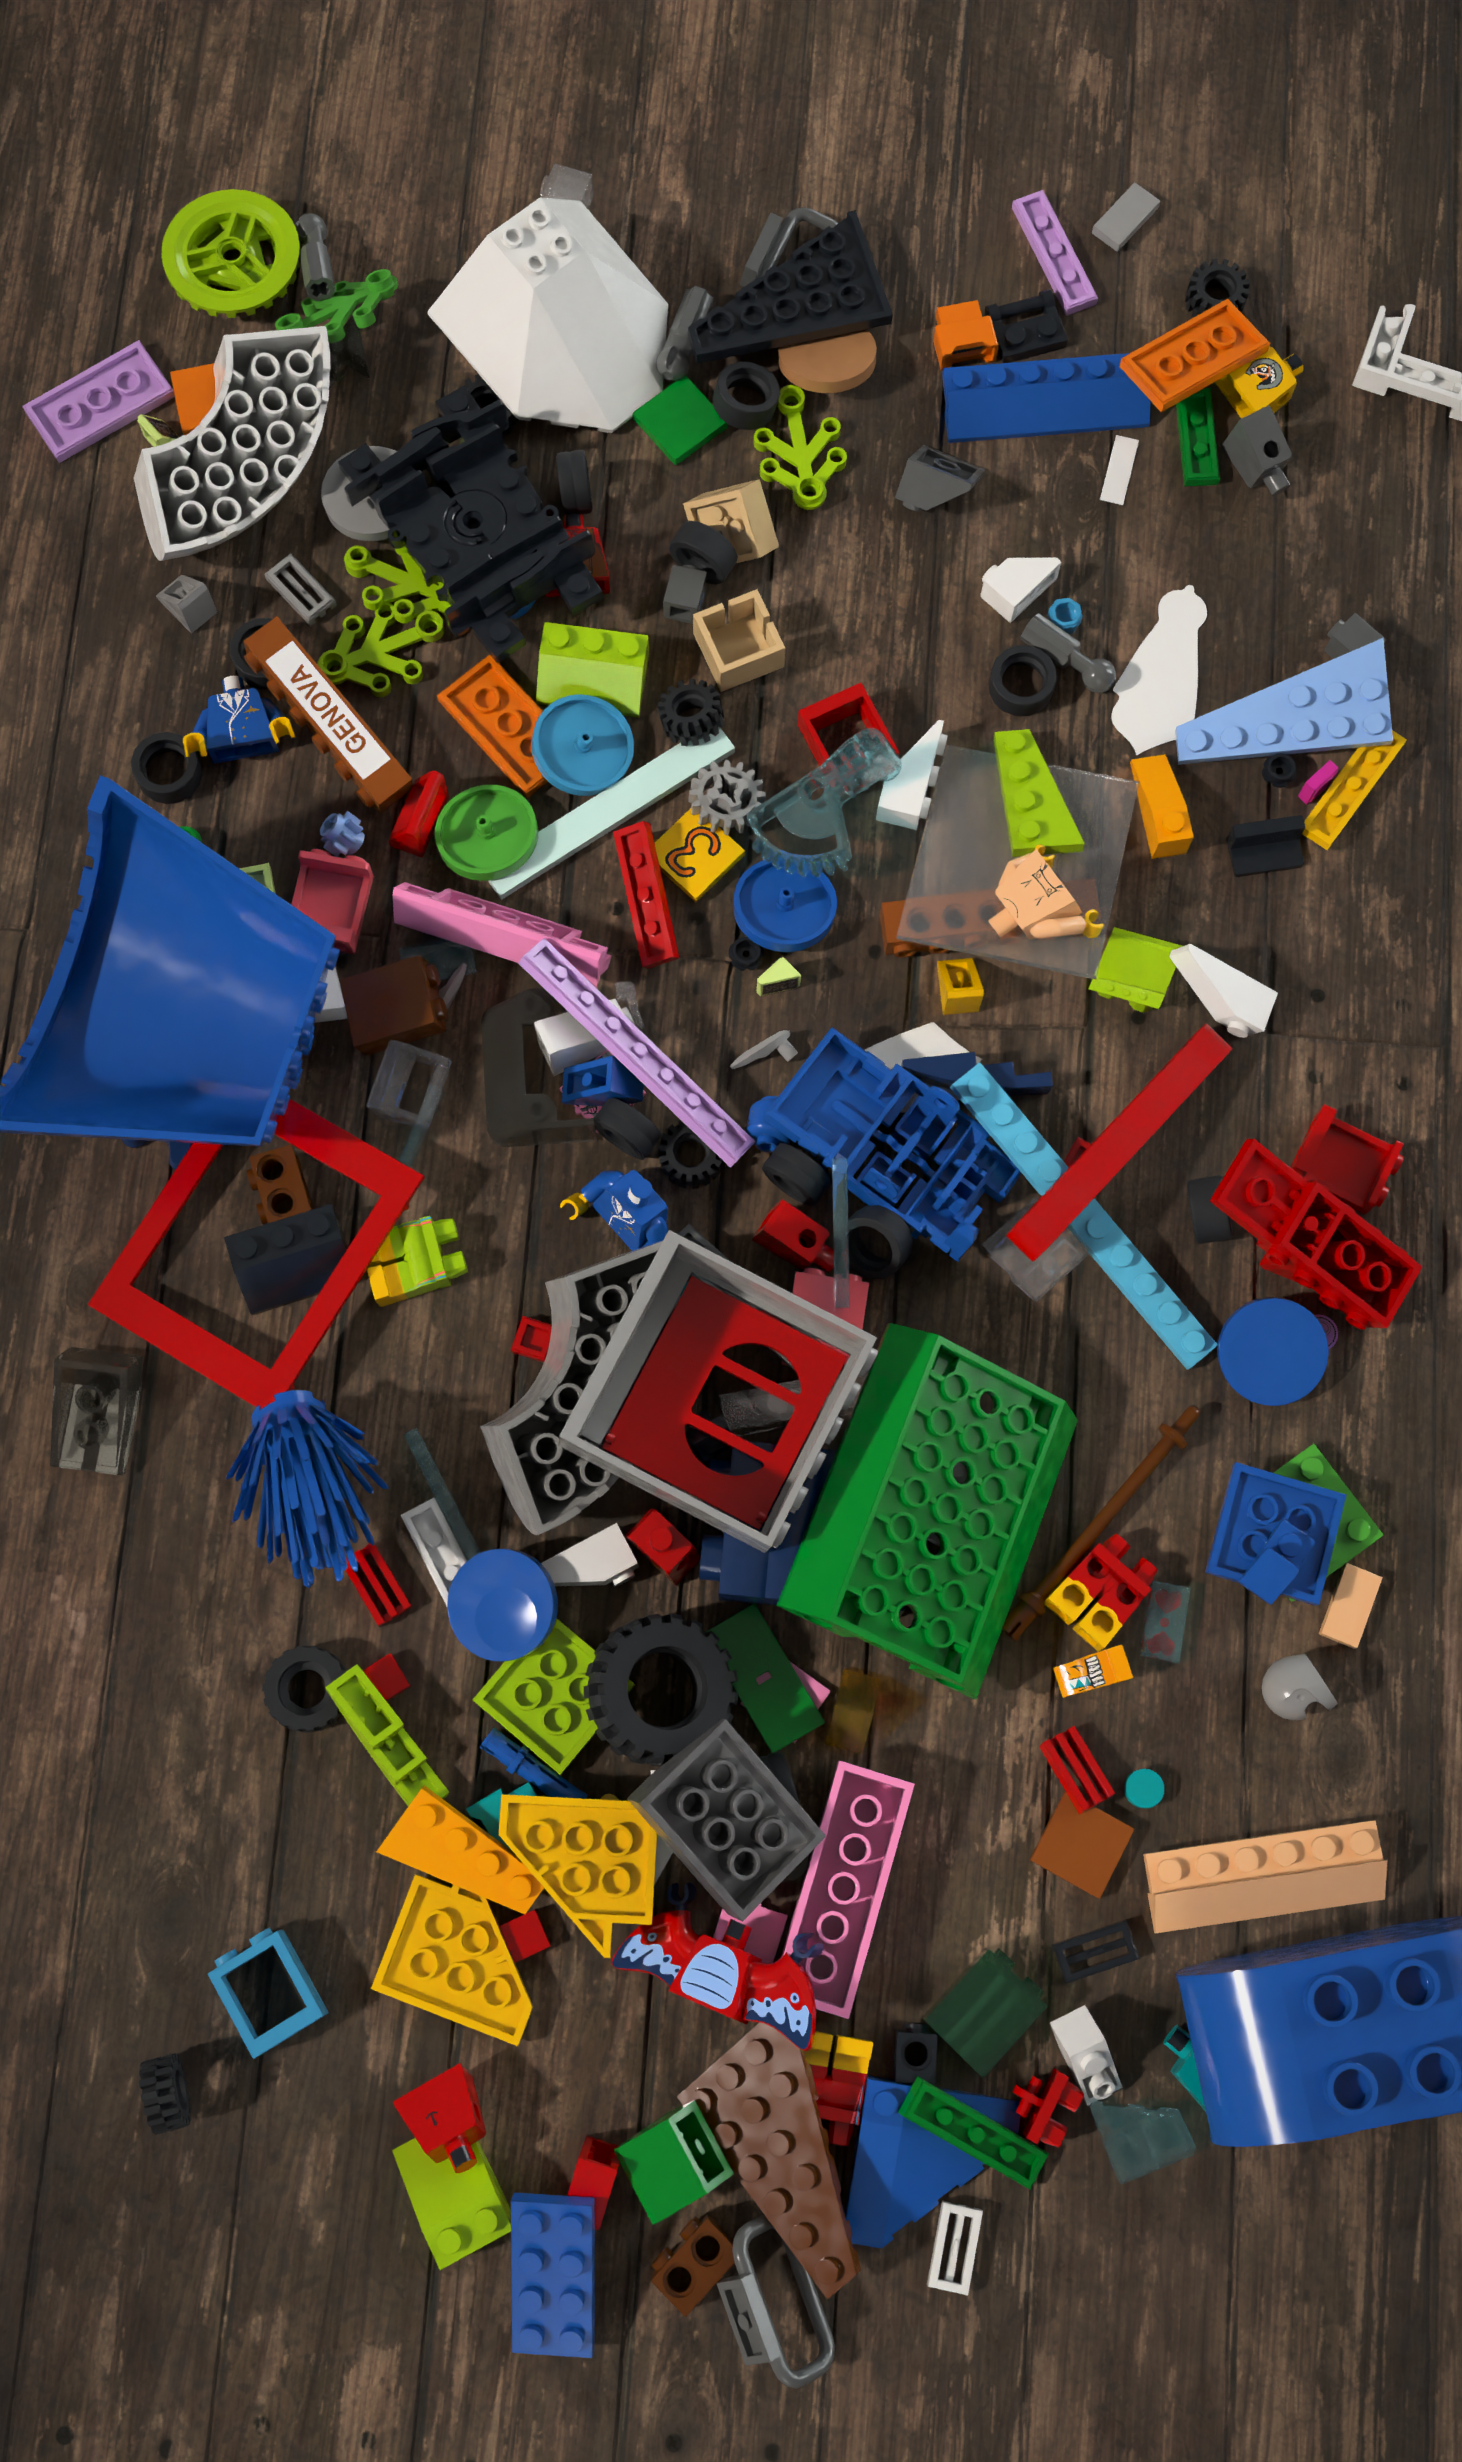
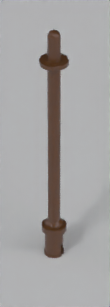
M1194 1405L1189 1406L1171 1427L1164 1423L1158 1427L1163 1435L1161 1440L1034 1591L1022 1592L1019 1595L1018 1604L1008 1614L1002 1628L1003 1632H1007V1636L1017 1642L1037 1616L1040 1618L1046 1612L1044 1607L1048 1596L1173 1447L1176 1446L1181 1449L1187 1447L1188 1443L1183 1436L1199 1418L1200 1410Z

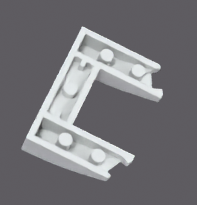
M1412 304L1405 305L1403 317H1385V306H1380L1352 386L1382 396L1385 395L1387 388L1390 387L1451 407L1449 417L1462 421V373L1401 353L1416 306Z

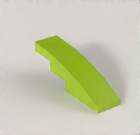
M358 1664L326 1686V1691L354 1733L407 1806L411 1804L423 1786L429 1788L442 1799L449 1795L448 1789L427 1764L426 1756L403 1728L404 1723Z

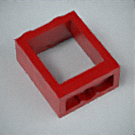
M862 682L798 711L797 726L834 795L844 791L845 793L854 792L865 781L874 777L877 779L884 778L898 763L900 752ZM858 713L881 756L839 774L816 731Z

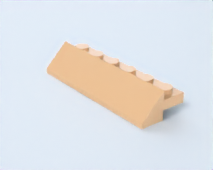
M1376 1820L1143 1854L1150 1891L1147 1894L1154 1933L1385 1900L1387 1860H1383Z

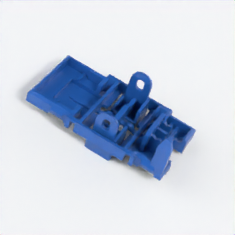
M833 1027L827 1032L763 1117V1120L793 1142L798 1141V1145L814 1157L816 1155L819 1156L818 1160L822 1162L820 1166L824 1170L827 1167L834 1170L835 1173L832 1178L849 1189L852 1194L869 1206L879 1205L895 1212L902 1217L906 1224L914 1229L911 1236L915 1239L919 1235H922L924 1238L929 1237L930 1242L945 1253L950 1252L949 1256L957 1262L960 1261L979 1234L980 1229L974 1226L973 1223L983 1210L980 1206H975L980 1197L985 1192L1000 1203L1022 1174L998 1145L995 1146L988 1141L990 1135L983 1126L960 1110L959 1103L952 1095L939 1087L927 1086L898 1064L889 1069L883 1061L869 1051L863 1050ZM913 1094L919 1095L892 1130L891 1136L877 1130L881 1123L889 1128ZM956 1122L959 1125L933 1159L940 1166L935 1172L928 1166L925 1160L931 1156ZM871 1136L879 1141L888 1143L892 1149L898 1152L893 1161L883 1153L876 1152L858 1178H853V1175L876 1146L869 1140ZM905 1159H907L911 1163L918 1165L922 1172L931 1179L927 1183L920 1178L899 1208L895 1209V1204L917 1176L914 1173L910 1174L900 1167Z

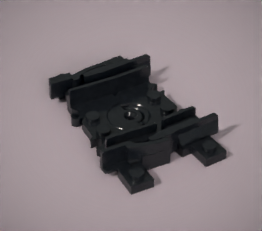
M464 385L435 401L437 410L442 417L411 431L412 440L381 462L365 443L338 461L340 470L351 482L344 488L351 506L353 507L369 496L379 518L389 529L388 539L391 546L400 549L406 545L408 554L425 573L427 587H430L435 582L444 584L441 589L436 591L439 601H446L451 605L445 610L444 614L447 625L455 636H461L472 629L476 638L498 664L526 645L525 637L509 619L519 609L555 589L573 615L604 598L601 588L583 563V561L595 555V546L589 530H585L569 539V535L563 528L558 509L553 505H547L543 508L542 500L527 479L526 465H522L517 469L509 467L513 462L518 461L516 450L507 449L503 443L501 433L509 428V421L502 400H497L480 409ZM455 440H458L460 443L459 445L449 447V444ZM427 469L438 487H427L425 476L422 473L423 470ZM446 484L454 496L450 498L440 487ZM473 521L480 523L478 528H468V525Z

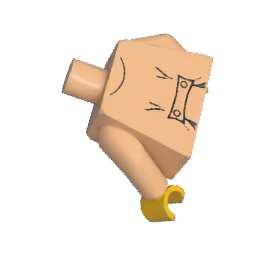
M1037 845L1032 853L1007 863L998 883L999 887L995 891V894L1005 908L988 920L1000 938L1018 925L1029 940L1076 934L1095 938L1101 933L1104 924L1096 925L1092 923L1096 921L1099 915L1095 909L1089 910L1084 918L1079 916L1083 912L1052 870L1055 855L1052 854L1049 857H1044L1046 850L1044 845Z

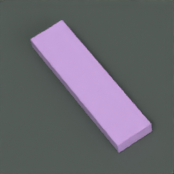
M1044 190L1014 200L1012 209L1065 315L1067 316L1096 305L1098 297Z

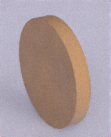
M867 329L781 346L779 347V367L783 375L791 383L802 389L817 393L843 392L859 386L873 373L876 365V342L872 334Z

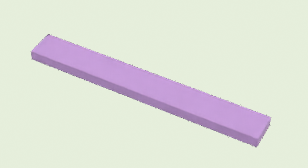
M545 938L520 959L518 964L730 1168L756 1142Z

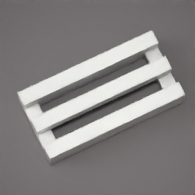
M942 2200L927 2281L928 2287L968 2295L983 2214L982 2209L970 2208L961 2204L956 2205ZM953 2213L956 2214L945 2278L942 2280L938 2279L949 2215ZM967 2216L971 2217V2224L959 2284L953 2282L964 2217Z

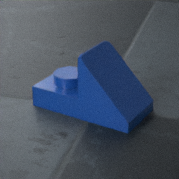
M1285 1519L1281 1520L1238 1583L1269 1605H1272L1299 1573L1300 1569L1298 1567L1316 1541Z

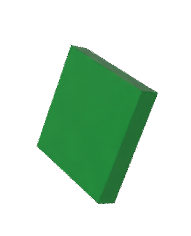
M686 375L633 412V420L675 466L728 428V424L719 417L712 403Z

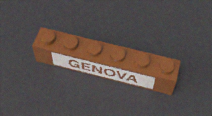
M277 616L243 641L246 650L244 659L256 674L261 671L269 680L266 685L271 693L279 701L282 698L285 699L291 707L289 713L301 728L306 725L314 734L311 739L315 746L324 755L329 752L336 761L334 764L336 771L346 782L350 779L359 788L356 794L368 809L373 806L381 814L410 792L413 781L409 774Z

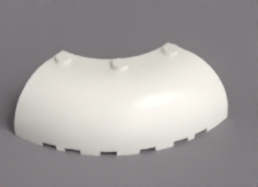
M326 326L224 335L213 366L215 401L210 411L200 424L186 436L183 435L169 443L141 450L134 482L145 530L151 548L159 561L189 556L213 548L239 535L276 506L296 482L308 462L322 430L329 399L330 349Z

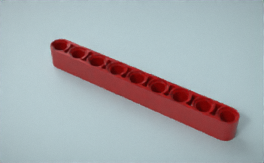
M1207 1023L1202 1026L1006 1234V1237L1034 1262L1233 1048Z

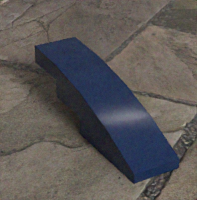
M975 1052L904 1059L901 1063V1067L923 1083L951 1089L950 1087L953 1083L977 1065ZM1013 1062L983 1065L1008 1096L1049 1094L1053 1087L1051 1072L1015 1076Z

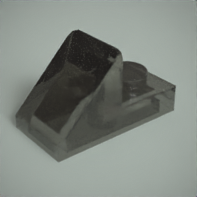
M353 315L343 326L346 336L339 342L329 344V389L335 382H339L345 376L348 366L366 378H370L361 329L357 327Z

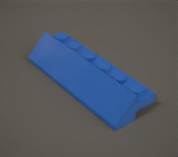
M1130 353L943 368L942 372L948 443L1149 427L1151 401L1119 367L1121 358Z

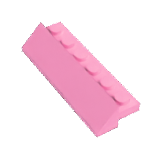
M406 882L394 887L392 896L394 923L516 963L545 938L596 988L601 974L609 967L612 955L607 954L608 947L580 939L582 932L580 930L450 888L437 893Z

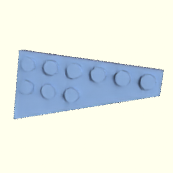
M1383 638L1177 726L1175 734L1178 765L1265 757L1279 753L1296 754L1391 745L1393 735Z

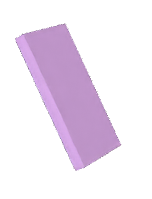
M140 340L22 407L58 463H61L138 419L137 417L140 414L145 415L173 399L175 395L174 390Z

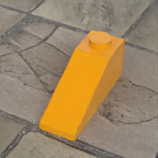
M1166 754L1132 759L1130 764L1151 858L1156 859L1186 854L1194 836L1187 805Z

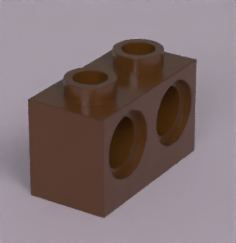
M292 1144L249 1157L252 1169L246 1170L252 1190H259L262 1202L256 1204L263 1225L314 1209L298 1154ZM272 1167H283V1173L279 1178L275 1180L266 1179L267 1172ZM281 1201H293V1207L289 1212L285 1214L276 1213L277 1205Z
M708 2213L701 2220L694 2216L679 2233L683 2240L673 2251L666 2247L651 2264L655 2269L651 2274V2282L685 2317L734 2264L732 2237ZM712 2236L718 2241L719 2249L714 2255L704 2256L698 2252L696 2243L701 2237ZM683 2267L689 2271L691 2280L686 2286L676 2287L671 2284L668 2274L673 2268Z

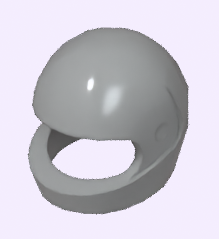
M1305 1653L1283 1657L1273 1662L1263 1676L1261 1688L1264 1701L1271 1711L1284 1719L1293 1721L1307 1719L1305 1709L1312 1702H1319L1330 1711L1338 1704Z

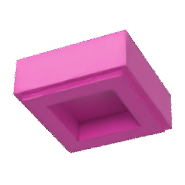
M1329 760L1306 781L1298 797L1306 805L1310 804L1331 785L1338 773L1339 767Z

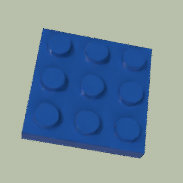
M1235 1462L1232 1465L1205 1573L1238 1583L1279 1522L1285 1519L1316 1542L1298 1567L1300 1569L1299 1573L1280 1595L1318 1606L1346 1494Z

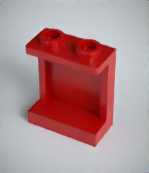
M1324 1104L1315 1114L1290 1168L1308 1182L1312 1180L1323 1184L1340 1201L1361 1213L1367 1214L1374 1206L1380 1207L1383 1204L1390 1189L1385 1186V1183L1390 1174L1396 1175L1404 1160V1156L1399 1154L1404 1143L1397 1140L1394 1144H1389L1335 1118L1336 1109Z

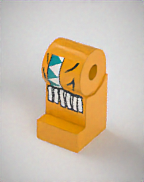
M1122 1644L1053 1668L1063 1698L1133 1678Z

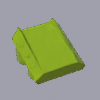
M1114 927L1089 990L1096 991L1100 996L1107 999L1117 997L1128 1000L1134 1010L1142 1013L1148 1012L1153 1008L1159 1009L1176 969L1175 964L1169 957L1172 950L1183 946Z

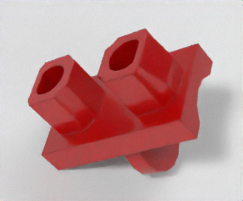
M1053 2068L1040 2097L1037 2094L1044 2081L1035 2076H1032L1027 2089L1015 2085L1012 2092L1022 2098L1016 2110L1017 2114L1026 2118L1032 2105H1035L1022 2134L1036 2144L1040 2140L1046 2144L1060 2147L1068 2127L1050 2117L1057 2103L1075 2113L1084 2097V2093L1068 2081L1069 2077Z

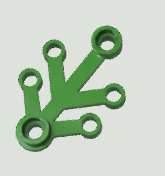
M380 269L370 273L366 277L365 282L340 281L335 283L336 291L330 299H322L317 302L307 297L301 302L306 318L301 319L297 313L287 314L276 321L275 327L277 330L308 328L332 318L329 323L324 325L327 329L328 342H339L346 336L343 325L358 304L363 302L362 306L352 314L357 327L366 328L375 323L376 318L373 310L380 301L389 299L394 295V291L399 285L397 278L391 275L388 269Z

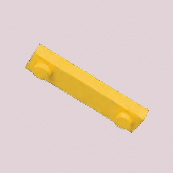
M1392 730L1393 742L1391 745L1357 748L1304 821L1306 828L1302 834L1328 851L1404 746L1407 739Z

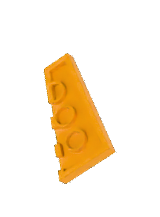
M426 1786L421 1788L376 1851L522 1914L527 1913L544 1889L512 1850Z

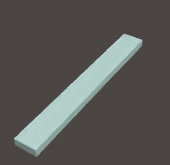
M718 727L719 733L716 736L711 733L709 734L710 741L706 743L702 738L698 740L699 745L693 746L692 741H689L687 746H681V743L677 744L539 831L536 848L527 862L510 875L495 880H488L499 898L501 900L691 781L692 778L697 777L700 768L708 770L710 769L711 762L715 761L718 764L735 753L734 745L720 727Z

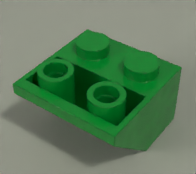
M695 2100L668 2111L614 2149L652 2225L708 2194L734 2174Z

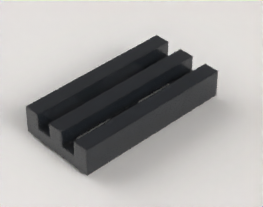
M1122 1920L1051 1944L1065 1984L1140 1959L1127 1920ZM1119 1931L1122 1932L1123 1937L1065 1957L1063 1950ZM1127 1946L1129 1953L1070 1972L1068 1965Z

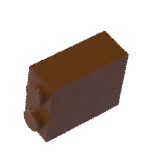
M417 955L340 979L354 1048L368 1056L447 1031L444 1019L448 1018V1011L444 1000L441 997L439 998L437 985H440L441 981L439 972L434 964L429 963L421 955Z

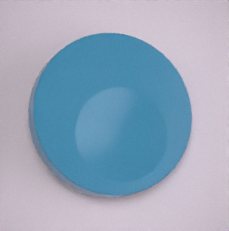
M580 694L560 698L545 708L536 722L532 734L531 749L539 772L550 784L569 794L592 796L603 792L625 776L633 758L634 739L627 720L618 709L598 697Z

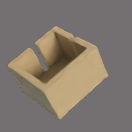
M758 589L728 600L729 624L725 625V608L722 603L693 614V634L720 692L784 667L785 646L774 623L770 622L769 612Z

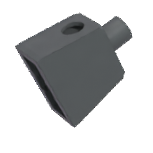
M1270 405L1240 419L1221 446L1248 487L1253 488L1264 482L1273 497L1290 487V483L1282 470L1291 460L1292 452Z

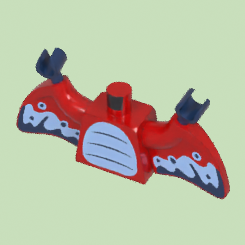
M675 1883L667 1890V1897L675 1905V1911H667L652 1918V1925L641 1924L626 1938L611 1960L612 1966L617 1969L653 1974L670 1986V1992L746 2025L749 2021L767 2024L779 2031L801 2050L809 2051L813 2046L816 2027L815 1998L810 1980L799 1963L804 1958H815L823 1952V1943L814 1944L809 1951L807 1949V1941L814 1933L797 1935L793 1940V1952L791 1954L786 1952L774 1963H762V1959L744 1951L752 1928L730 1919L722 1941L705 1934L701 1936L696 1934L691 1925V1912L687 1911V1904L691 1903L696 1896V1888L693 1883H686L684 1887L685 1897L682 1899L678 1894L679 1885Z

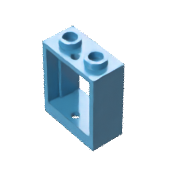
M269 1927L249 1939L252 1947L240 1954L237 1953L236 1949L229 1951L214 1961L217 1968L208 1973L253 2059L329 2013L284 1929L273 1933ZM274 1946L307 2007L258 2037L226 1975Z

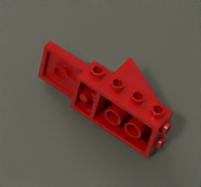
M1246 1139L1210 1199L1212 1204L1258 1239L1256 1245L1266 1252L1259 1263L1260 1267L1297 1282L1304 1287L1312 1288L1320 1294L1319 1299L1321 1302L1331 1308L1339 1309L1346 1315L1345 1319L1349 1324L1361 1330L1366 1328H1388L1423 1267L1411 1258L1404 1249L1385 1237L1378 1228L1360 1217L1352 1207L1329 1192L1327 1187L1316 1181L1311 1180L1308 1182L1256 1139Z

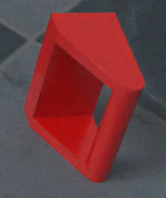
M430 771L415 779L388 840L391 847L423 858L435 831L438 816L449 799L445 778L441 773Z

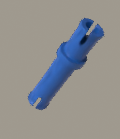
M495 1727L480 1746L482 1750H485L507 1766L506 1771L512 1775L516 1773L548 1797L586 1799L588 1794L576 1788L565 1778L531 1755L528 1747L525 1745L520 1747Z

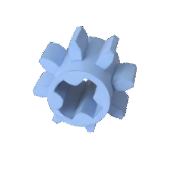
M349 811L344 816L340 813L329 815L320 828V835L323 836L321 840L325 843L323 848L336 857L340 853L344 855L354 854L361 847L365 837L364 833L361 832L363 827L359 825L361 820Z

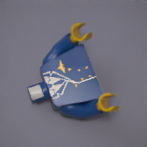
M228 676L222 680L224 693L212 695L208 698V708L201 712L192 733L183 737V745L186 757H190V753L194 751H200L201 757L207 756V745V749L215 764L280 752L279 738L284 735H290L291 738H294L295 734L289 719L271 699L261 698L258 690L255 688L244 689L242 677Z
M634 1169L626 1175L620 1171H603L581 1189L582 1194L574 1193L560 1204V1208L569 1203L574 1206L575 1214L569 1218L574 1220L588 1210V1202L593 1203L592 1207L632 1251L663 1241L668 1232L666 1224L667 1204L654 1191L651 1183Z

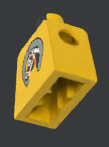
M1269 346L1268 352L1217 380L1215 383L1242 419L1270 405L1273 413L1291 399L1296 387L1295 376L1302 373L1304 367L1297 354H1292L1282 360L1275 349Z

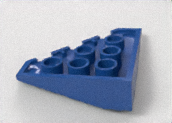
M871 2075L866 2077L845 2219L849 2220L852 2230V2244L882 2249L894 2239L892 2235L911 2220L914 2223L939 2204L937 2201L956 2185L959 2188L984 2169L982 2166L983 2162L898 2113L913 2083H897L893 2079ZM937 2087L1018 2134L1021 2115L1017 2114L1016 2110L1020 2101Z

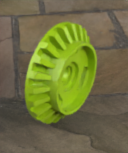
M220 190L198 197L175 215L163 238L162 262L171 287L175 289L182 301H188L191 307L197 311L201 309L206 310L210 316L217 317L219 313H224L228 318H236L237 313L246 312L247 316L256 314L255 309L261 306L268 309L273 306V299L277 296L280 298L284 297L287 293V286L294 284L297 278L296 270L301 265V245L292 219L276 202L264 195L247 190ZM213 239L208 245L203 247L207 242ZM267 240L273 246L275 254L273 264L265 265L260 241ZM230 249H237L241 252L239 258L232 261L224 259L223 256ZM212 284L237 291L217 290L209 287V285Z

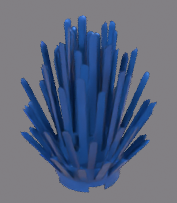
M292 1390L275 1394V1401L261 1409L260 1405L255 1408L251 1417L253 1429L227 1473L226 1480L232 1478L237 1471L235 1481L240 1480L245 1473L232 1522L239 1519L241 1510H245V1521L251 1516L262 1465H265L257 1546L263 1548L267 1527L268 1564L274 1559V1529L275 1554L277 1557L281 1556V1534L284 1533L289 1562L291 1563L292 1561L293 1576L296 1579L303 1577L304 1585L310 1588L314 1584L315 1579L312 1568L323 1569L326 1566L327 1568L333 1567L335 1579L337 1582H340L344 1577L343 1571L348 1568L345 1551L353 1572L358 1570V1564L349 1539L353 1543H357L359 1537L343 1498L348 1500L367 1542L374 1545V1538L367 1526L370 1523V1519L362 1507L337 1455L368 1493L373 1494V1488L357 1469V1464L354 1460L382 1489L388 1490L389 1488L367 1464L370 1463L377 1466L378 1461L347 1435L349 1434L357 1440H363L364 1437L362 1435L365 1434L364 1432L327 1411L324 1400L319 1401L313 1398V1394L310 1391Z

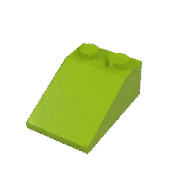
M416 2138L392 2150L421 2230L440 2270L511 2232V2209L479 2141L471 2144L477 2159L476 2165L462 2173H455L449 2158L440 2163H435L424 2152Z

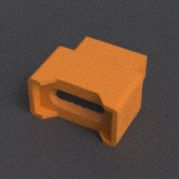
M978 300L937 307V326L935 327L933 342L942 372L943 368L952 367L954 363L981 359L986 363L996 361L999 346L991 316L982 317Z

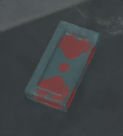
M1152 1581L1140 1657L1178 1664L1180 1663L1191 1588Z

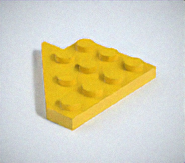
M501 1794L499 1836L604 1958H611L613 1923L652 1925L657 1833L629 1801Z
M415 1874L371 1989L519 2046L532 2012L533 2004L517 1966L513 1961L489 1900L456 1885L449 1887Z

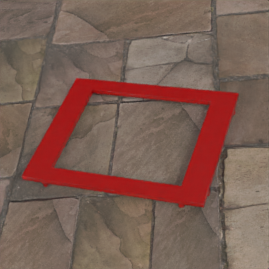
M291 1099L284 1116L278 1115L276 1122L278 1124L274 1135L381 1197L271 1369L267 1368L132 1286L224 1145L192 1144L88 1303V1306L254 1407L260 1405L261 1409L275 1401V1394L295 1389L294 1383L403 1211L409 1209L410 1200L425 1178L419 1172Z

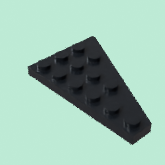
M856 210L849 211L847 218L833 228L828 226L821 231L818 237L810 239L793 251L791 258L779 267L774 265L766 271L763 277L756 278L736 292V298L722 308L717 306L710 311L707 317L699 319L689 326L688 339L696 363L892 324L893 314Z

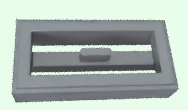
M291 553L264 574L266 580L310 627L316 623L315 618L318 616L322 618L326 615L325 610L329 607L332 610L337 606L335 599ZM289 565L322 599L320 603L286 570ZM278 574H280L282 578L312 608L310 611L276 577Z

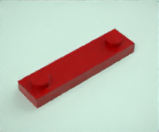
M641 821L614 831V839L642 967L650 969L680 959L650 823Z

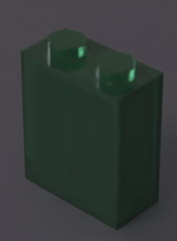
M985 1947L922 2017L982 2078L990 2072L1048 2007L1040 1999L1045 1994L1044 1991L1028 1976L1022 1981L1011 1970L1016 1964L999 1948L993 1953Z

